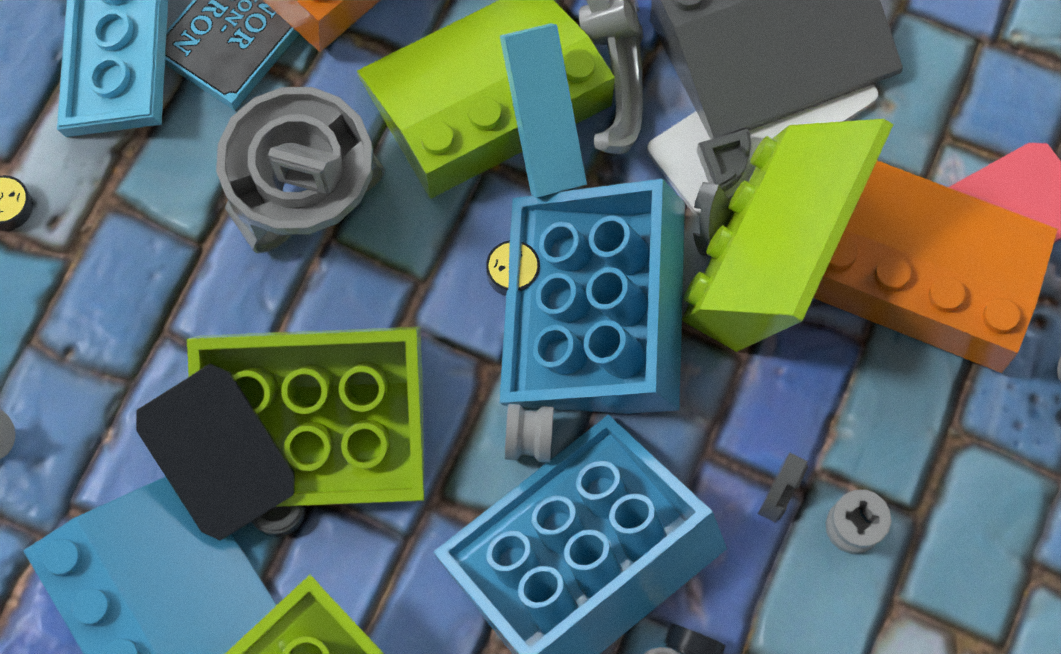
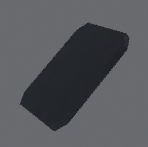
M212 363L208 364L136 410V431L202 533L221 541L295 494V472L230 371Z

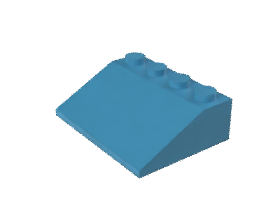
M664 179L556 192L537 198L533 195L513 198L509 248V286L506 293L500 404L503 406L516 404L528 408L546 406L560 410L624 414L678 411L680 409L685 203ZM524 242L530 245L537 253L540 261V270L536 280L525 290L519 291L521 245Z
M608 414L553 457L550 463L547 462L433 553L512 654H600L727 550L713 511Z
M166 476L73 518L23 550L83 654H225L277 605L233 534L220 541L202 533Z

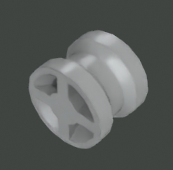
M508 405L505 460H517L522 455L534 456L538 462L550 463L554 407L542 406L538 411H525L521 405Z
M853 490L844 494L828 512L825 521L826 533L830 541L841 551L850 554L864 553L882 541L889 532L891 525L890 510L886 502L876 493L868 490ZM861 510L862 514L867 518V520L871 521V523L866 522L864 518L860 515Z

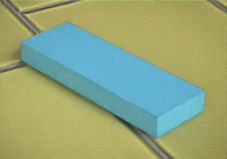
M550 23L500 35L531 195L537 198L587 185L557 24Z

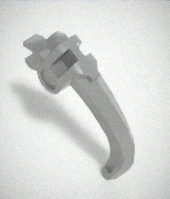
M587 0L588 5L581 6L579 10L580 27L594 44L607 45L612 73L615 77V120L609 129L594 136V145L596 149L607 153L623 154L628 152L636 141L642 121L643 88L640 44L644 36L642 26L638 21V0Z

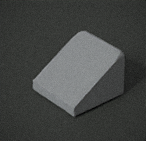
M285 143L272 147L268 154L278 181L324 194L331 193L342 162L341 156L296 143Z

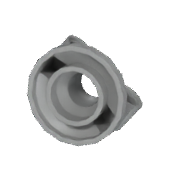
M281 87L254 97L230 118L218 142L216 172L228 199L225 208L255 253L271 251L283 244L291 235L311 234L339 223L361 202L365 192L373 188L385 174L384 167L374 155L372 142L360 115L340 97L314 87ZM285 143H296L341 156L342 162L331 193L324 194L310 189L302 192H283L285 183L278 181L268 157L270 149Z

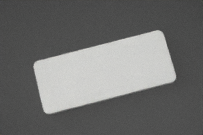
M871 84L749 130L751 150L749 160H747L748 164H746V169L743 171L744 173L739 181L732 188L724 192L729 200L732 198L744 180L749 182L756 168L750 164L751 158L760 142L766 136L774 138L789 125L850 121L876 102L878 97L876 87ZM697 111L652 139L648 144L647 154L695 215L700 216L701 209L694 208L695 200L700 186L703 182L708 183L696 150L698 143L710 140V137Z

